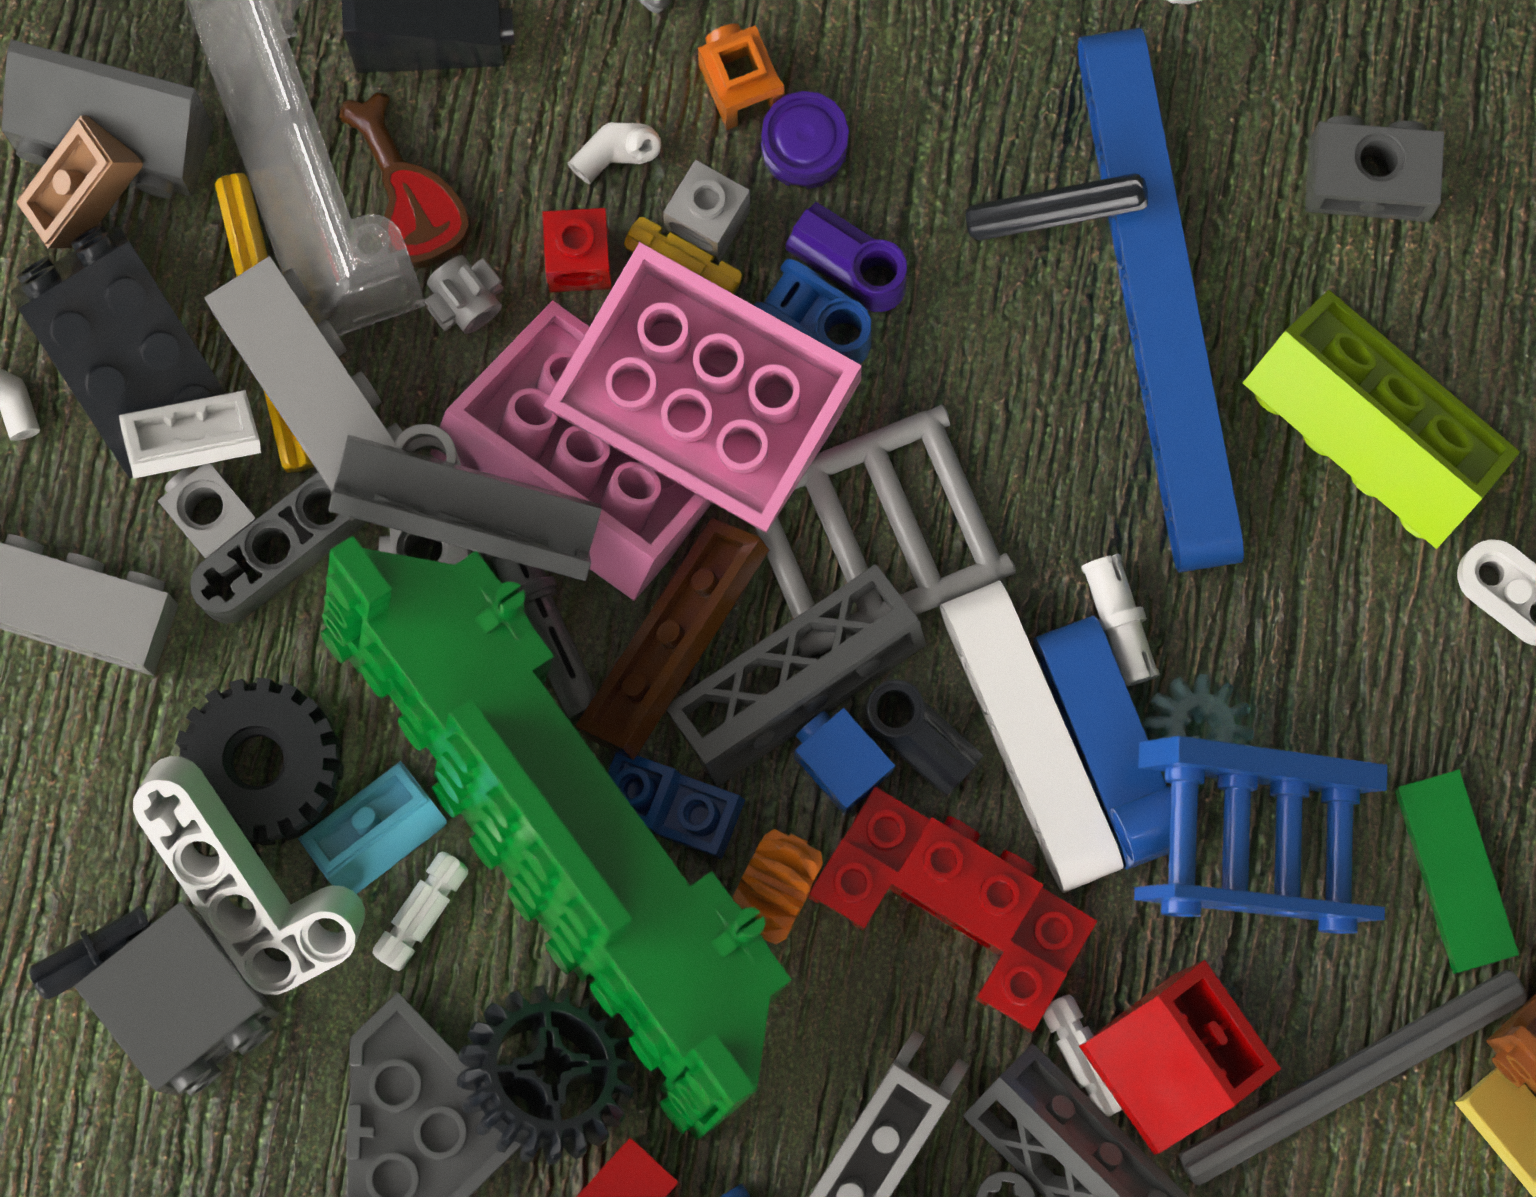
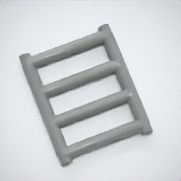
M944 405L919 412L818 453L795 488L796 490L806 486L848 583L866 571L868 566L829 476L864 462L917 585V588L900 594L915 615L936 608L942 603L1016 573L1015 565L1008 554H999L945 430L946 427L950 426L948 411ZM922 439L976 563L942 578L887 452ZM777 516L767 533L757 527L755 529L758 536L769 548L768 560L793 619L813 607L815 603ZM874 588L855 601L859 611L851 614L849 620L872 623L889 612L891 608L885 601H882L880 594ZM812 630L800 638L797 651L799 657L810 658L832 650L835 632ZM846 634L845 641L853 635Z

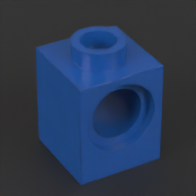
M845 708L841 709L832 718L825 711H822L796 735L802 744L795 749L794 759L844 816L867 797L875 786L878 787L893 774L895 765Z

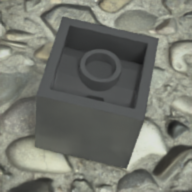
M179 902L74 986L156 1092L175 1096L187 1092L192 1097L209 1086L222 1073L217 1064L232 1052L239 1050L242 1055H245L260 1045L274 1031L268 1023L280 1014L265 994L254 990L245 981L201 914L182 902Z

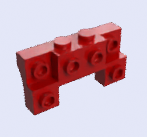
M875 786L809 892L808 898L817 904L821 902L852 921V925L862 931L866 928L888 890L914 904L992 953L1000 956L975 1000L985 1006L987 1004L1018 1022L1020 1024L1019 1027L1032 1033L1066 978L1068 970L1096 925L1097 920L1044 889V884L1032 878L1037 869L1023 858L1007 850H1003L998 857L979 846L977 842L981 835L970 826L951 816H948L944 823L933 817L929 819Z

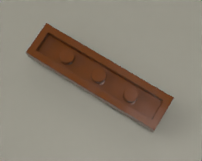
M710 519L575 727L585 738L631 760L635 759L768 554L769 548L760 537L717 519Z

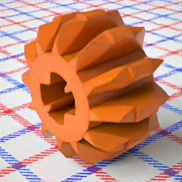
M773 829L763 836L732 899L742 910L752 907L760 911L756 918L759 919L762 916L765 918V927L761 932V936L764 940L777 945L784 941L791 931L817 879L823 861L822 853L808 845V841L792 833L788 835Z

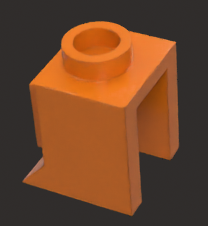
M737 23L721 26L706 36L705 41L707 44L698 47L699 67L726 130L738 126V110L766 99L771 108L775 102L784 97V84L774 69L756 25L741 30L740 25ZM748 55L754 71L730 80L724 64Z

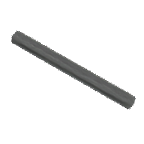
M1504 970L1181 1150L1179 1159L1183 1170L1195 1185H1202L1525 1004L1527 996L1522 982L1511 970Z

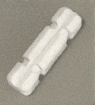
M442 851L437 854L426 870L430 874L425 882L421 879L391 921L395 925L390 933L385 931L373 948V955L393 970L400 971L404 969L415 953V950L412 949L416 941L420 943L423 941L449 903L450 899L447 895L451 889L456 892L468 875L466 865L449 853Z
M1064 995L1050 1003L1043 1018L1050 1032H1057L1060 1040L1056 1043L1079 1088L1085 1087L1088 1093L1087 1097L1107 1117H1110L1123 1109L1079 1048V1045L1093 1034L1089 1026H1082L1079 1019L1084 1016L1074 997Z

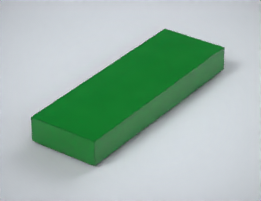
M1460 769L1394 789L1453 974L1518 956L1519 952Z

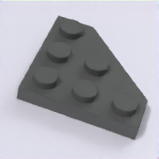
M398 992L350 1037L346 1197H471L521 1148L522 1144L514 1141L506 1152H498L496 1145L502 1136L500 1131L494 1127L488 1134L478 1135L476 1127L485 1116L484 1112L466 1113L462 1106L466 1098L476 1091L457 1087V1077L461 1071L469 1067L458 1060L459 1055Z

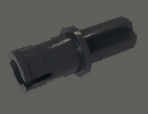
M141 905L135 907V910L92 933L84 929L80 932L81 939L33 964L29 969V974L39 994L44 999H51L72 988L152 925L151 921H148V915Z

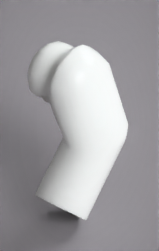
M610 122L603 125L570 159L568 166L581 180L591 184L610 163L641 164L652 161L660 153L661 139L658 133L646 124Z
M0 368V411L9 439L11 441H19L37 435L40 432V427L24 381Z

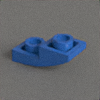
M616 752L608 774L650 832L722 860L745 800L738 794L684 776L674 768L640 756H636L634 760H631Z

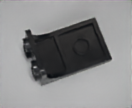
M99 224L76 237L71 242L75 251L57 262L52 263L49 257H45L22 270L16 276L21 284L16 286L11 292L20 313L129 479H131L133 474L121 431L119 415L226 393L121 228L115 226L106 230L103 224Z

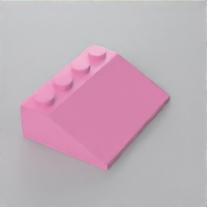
M639 242L549 395L544 408L767 533L831 434L861 381L862 365Z
M552 300L446 409L439 428L443 429L453 440L461 466L601 504L602 510L589 551L591 559L589 569L635 601L668 563L711 506L712 502L544 408L545 402L589 329L587 324ZM431 449L430 454L433 457L446 461V455L443 452Z

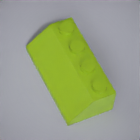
M1329 289L1285 330L1243 381V384L1255 394L1257 401L1264 409L1284 418L1303 435L1305 442L1312 450L1332 459L1351 476L1353 483L1360 491L1380 500L1399 517L1401 524L1408 532L1418 538L1425 539L1436 549L1483 499L1520 453L1518 449Z

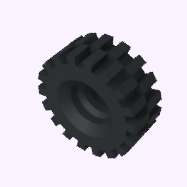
M257 677V683H247L244 679L229 682L231 689L222 693L215 688L205 695L209 701L200 710L194 706L186 716L190 724L186 732L179 730L175 743L180 747L179 757H184L194 762L203 772L249 842H258L262 846L275 845V840L287 838L290 841L301 836L300 830L308 824L314 827L324 818L320 813L327 803L333 805L338 795V792L335 790L337 779L342 780L344 766L340 762V753L343 751L340 739L334 732L333 724L309 696L306 697L298 688L285 682L284 685L275 684L271 678ZM258 736L268 737L277 742L282 750L284 758L282 770L272 782L266 785L252 786L246 784L239 779L235 772V753L239 746L250 738Z

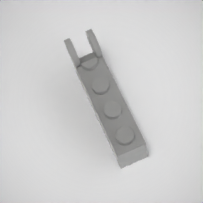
M269 256L204 297L213 315L331 492L348 435L414 453L424 449H436L446 455V462L461 465L453 440L443 429L437 426L418 424L404 431L401 430L397 423L388 428L384 427L373 410L382 403L379 396L362 371L353 376L349 375L338 358L347 352L344 344L327 319L317 325L314 323L304 308V305L312 301V298L292 268L281 274Z
M8 534L5 543L0 542L1 630L148 675H155L178 607V603L169 593L163 592L165 582L134 571L128 572L126 580L103 573L105 564L75 553H68L65 562L44 556L42 553L45 547L42 544L17 535Z
M913 1030L809 1197H890L950 1103L951 1096L966 1073L969 1064L958 1058L941 1085L937 1087L907 1067L925 1036Z

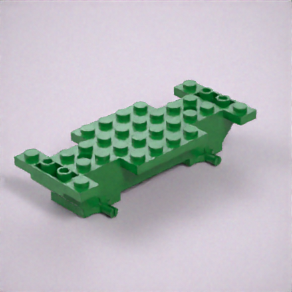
M352 535L330 550L328 576L326 577V595L324 596L325 606L324 613L322 614L323 625L326 628L320 632L324 643L341 664L349 659L359 674L362 673L368 685L379 698L382 699L389 694L403 714L398 718V723L407 739L418 751L427 747L437 761L433 774L437 783L432 786V790L439 803L451 817L454 818L459 814L462 815L475 833L469 840L478 857L490 870L499 866L512 884L507 893L515 908L528 922L536 918L551 939L545 942V946L557 966L567 975L574 970L583 983L592 976L594 977L595 981L590 984L592 993L611 1017L620 1013L634 1032V1035L629 1038V1042L638 1058L651 1071L659 1067L667 1078L659 1087L666 1097L660 1101L665 1115L681 1134L690 1130L698 1141L716 1128L730 1114L735 1112L757 1091L769 1004L792 980L761 936V932L765 927L764 916L757 919L756 917L760 911L756 908L748 907L742 910L712 871L691 886L688 884L544 687L554 655L523 612L525 592L524 589L519 592L521 586L518 583L508 581L502 584L477 551H474L456 564H449L362 548Z

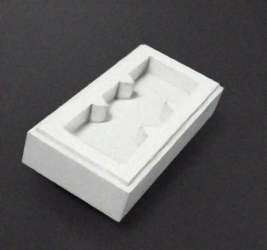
M246 390L119 415L121 431L133 478L261 453L259 436Z

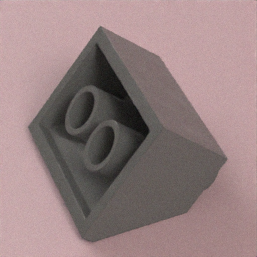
M11 39L7 50L1 130L13 148L17 150L16 155L33 164L43 166L79 116L84 115L90 117L128 147L142 161V168L132 180L136 182L135 186L139 190L166 199L172 198L173 192L193 196L214 129L195 88Z

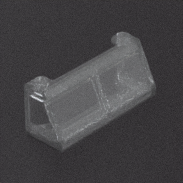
M187 0L281 273L292 268L304 284L312 298V301L304 305V308L314 323L317 325L327 319L337 335L340 336L426 306L399 228L391 220L380 215H364L354 219L350 217L288 42V38L297 36L294 19L299 5L304 0Z

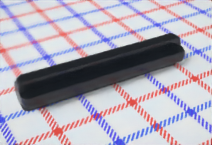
M1133 173L974 204L966 209L967 230L971 237L980 241L1143 210L1148 206V189L1145 179L1139 174Z

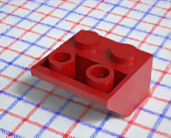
M1206 960L1168 977L1079 1045V1048L1154 1155L1166 1150L1237 1105L1281 1070V1067Z

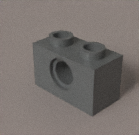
M1335 116L1329 118L1327 122L1319 121L1309 140L1305 212L1422 222L1430 221L1441 204L1444 132L1429 131L1425 124L1415 121H1398L1391 123L1389 127L1364 125V120L1353 116ZM1364 156L1378 157L1386 164L1389 174L1377 177L1367 173L1361 165L1360 158Z

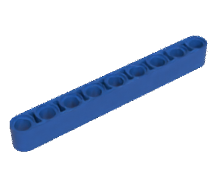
M1139 27L1082 36L1078 38L1079 67L1100 178L1102 180L1136 173L1145 179L1148 189V206L1145 209L1108 216L1173 561L1178 573L1242 563L1244 548L1241 526L1143 29Z

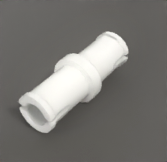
M1121 554L1102 557L1083 565L1081 568L1086 575L1100 618L1098 621L1106 635L1126 687L1160 676L1142 626V622L1146 621L1147 618L1143 607H1136L1122 565Z

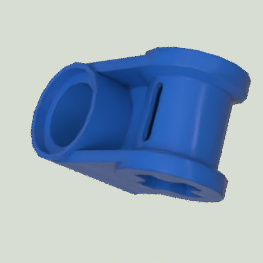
M786 259L780 267L783 273L782 277L764 302L757 301L754 306L861 364L868 357L871 350V318L867 309L859 302L828 284L809 267L793 259ZM848 323L855 326L860 331V335L850 344L839 345L827 337V332L834 325Z

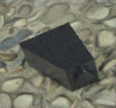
M342 0L343 34L357 73L504 67V45H515L513 7L502 8L501 0Z

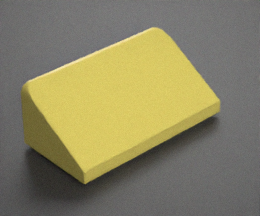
M1496 1067L1460 1097L1455 1104L1533 1197H1536V1097L1525 1084L1521 1087L1515 1086Z

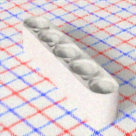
M996 581L940 604L941 615L950 639L1048 867L1061 892L1066 893L1123 869L1122 857L1004 585L1001 581Z

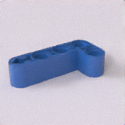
M1095 615L1034 637V648L1041 669L1119 848L1123 868L1128 870L1169 854L1171 786H1166L1161 771L1138 768L1139 742L1148 741L1098 619Z

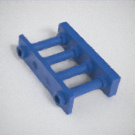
M1185 736L1139 742L1138 768L1165 772V782L1171 783L1168 884L1135 887V901L1161 903V915L1199 917L1201 916V908L1317 920L1318 932L1334 934L1358 933V922L1385 920V907L1352 903L1353 805L1360 804V794L1387 791L1386 764ZM1205 777L1218 779V789L1224 790L1222 889L1195 886L1198 784H1204ZM1258 784L1269 785L1270 796L1276 797L1274 894L1248 892L1251 791L1258 790ZM1309 791L1321 792V803L1327 804L1325 900L1300 898L1303 798L1309 797Z

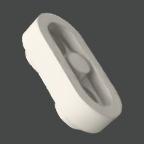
M1492 539L1476 544L1462 557L1458 566L1457 577L1461 590L1466 597L1522 641L1536 646V623L1530 617V608L1532 605H1536V564L1507 542ZM1488 565L1497 571L1499 575L1497 585H1487L1480 579L1479 569L1481 566Z

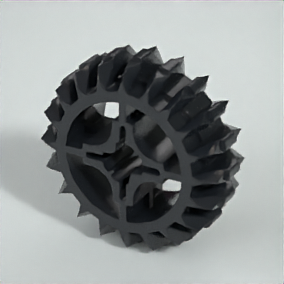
M541 985L534 988L529 1002L516 990L511 992L506 998V1009L497 1003L490 1004L484 1012L486 1023L474 1022L467 1033L473 1044L464 1045L459 1052L458 1060L469 1068L460 1072L457 1077V1087L476 1091L464 1101L462 1105L464 1112H484L485 1116L476 1127L478 1135L488 1134L494 1127L502 1133L496 1145L498 1152H506L514 1141L522 1144L520 1156L523 1163L531 1162L539 1147H542L544 1157L548 1164L551 1165L557 1164L560 1161L564 1148L574 1159H579L588 1151L587 1141L598 1147L603 1145L609 1138L607 1126L618 1127L625 1118V1113L619 1105L627 1104L634 1094V1088L623 1082V1080L630 1078L634 1073L635 1063L626 1059L616 1058L628 1047V1037L618 1036L609 1038L607 1033L615 1023L614 1016H603L598 1022L592 1018L590 1014L595 1007L593 998L584 1000L579 1008L571 1006L572 995L569 987L561 989L554 1002H550L548 992ZM531 1031L532 1040L527 1046V1056L513 1058L508 1065H497L499 1046L508 1038L518 1033ZM559 1035L574 1043L583 1054L573 1053L568 1050L561 1042ZM540 1062L541 1065L550 1068L548 1074L554 1071L558 1079L552 1087L551 1084L542 1081L545 1074L539 1078L535 1074V1070ZM583 1084H594V1095L590 1108L578 1116L561 1120L560 1110L566 1103V1093L578 1091ZM507 1095L519 1096L525 1099L531 1106L533 1116L517 1107Z

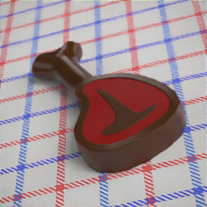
M376 92L365 102L347 100L342 104L339 117L342 123L354 127L362 133L381 170L383 187L387 192L389 202L381 224V242L385 252L396 264L407 269H420L435 265L455 254L466 244L470 235L471 224L469 214L460 198L442 178L426 168L404 161L385 125L384 115L390 103V97L385 93Z

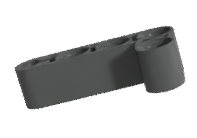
M317 472L202 561L193 572L190 581L191 593L196 603L214 621L224 624L236 623L253 613L326 556L332 548L345 541L368 522L356 518L351 521L348 516L339 514L329 524L318 525L312 523L309 519V514L313 505L321 499L330 498L332 494L319 472ZM274 537H282L290 541L289 553L283 561L270 565L260 562L259 552L267 540ZM244 558L256 575L260 577L254 583L238 564ZM221 579H224L235 593L226 602L217 596V592L213 587Z

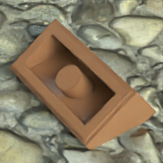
M80 115L16 202L48 249L73 248L71 242L101 222L140 171L143 163L133 151L90 117Z

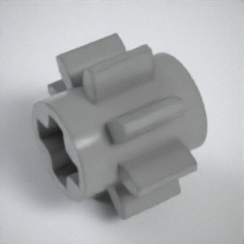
M460 255L441 265L428 278L427 285L434 294L426 298L425 303L428 305L427 309L444 331H447L457 323L464 334H469L483 327L499 313L502 305L495 295L504 288L500 284L502 282L485 258H482L472 266L464 255Z

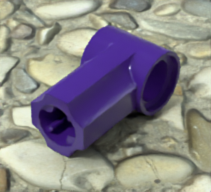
M817 202L805 210L786 242V251L850 291L855 301L859 302L867 310L885 312L895 308L902 301L906 292L907 261L903 251L892 242L873 239ZM883 266L890 269L895 274V278L884 286H874L867 283L862 278V275L869 268Z

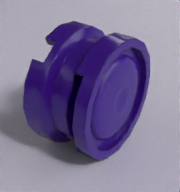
M809 91L787 94L775 102L764 117L761 134V151L764 163L774 178L789 187L790 185L804 186L807 190L823 186L836 177L838 170L843 162H845L849 129L844 113L833 100L821 93Z

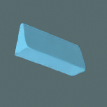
M399 761L298 838V840L331 885L346 887L357 894L440 831L447 824V821L402 761Z

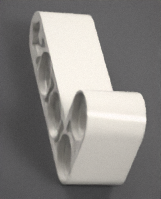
M169 756L160 759L151 767L133 800V812L136 819L245 981L254 990L269 995L287 992L342 963L351 955L365 920L364 905L354 891L343 886L331 885L290 904L203 772L194 762L184 757ZM205 841L211 844L217 850L219 856L207 857L200 854L194 848L192 842ZM232 894L244 896L253 903L254 908L250 910L241 909L235 906L228 896ZM331 918L336 920L344 927L345 931L339 933L330 932L319 924L318 919ZM268 947L277 948L283 951L290 960L284 962L271 959L263 949Z

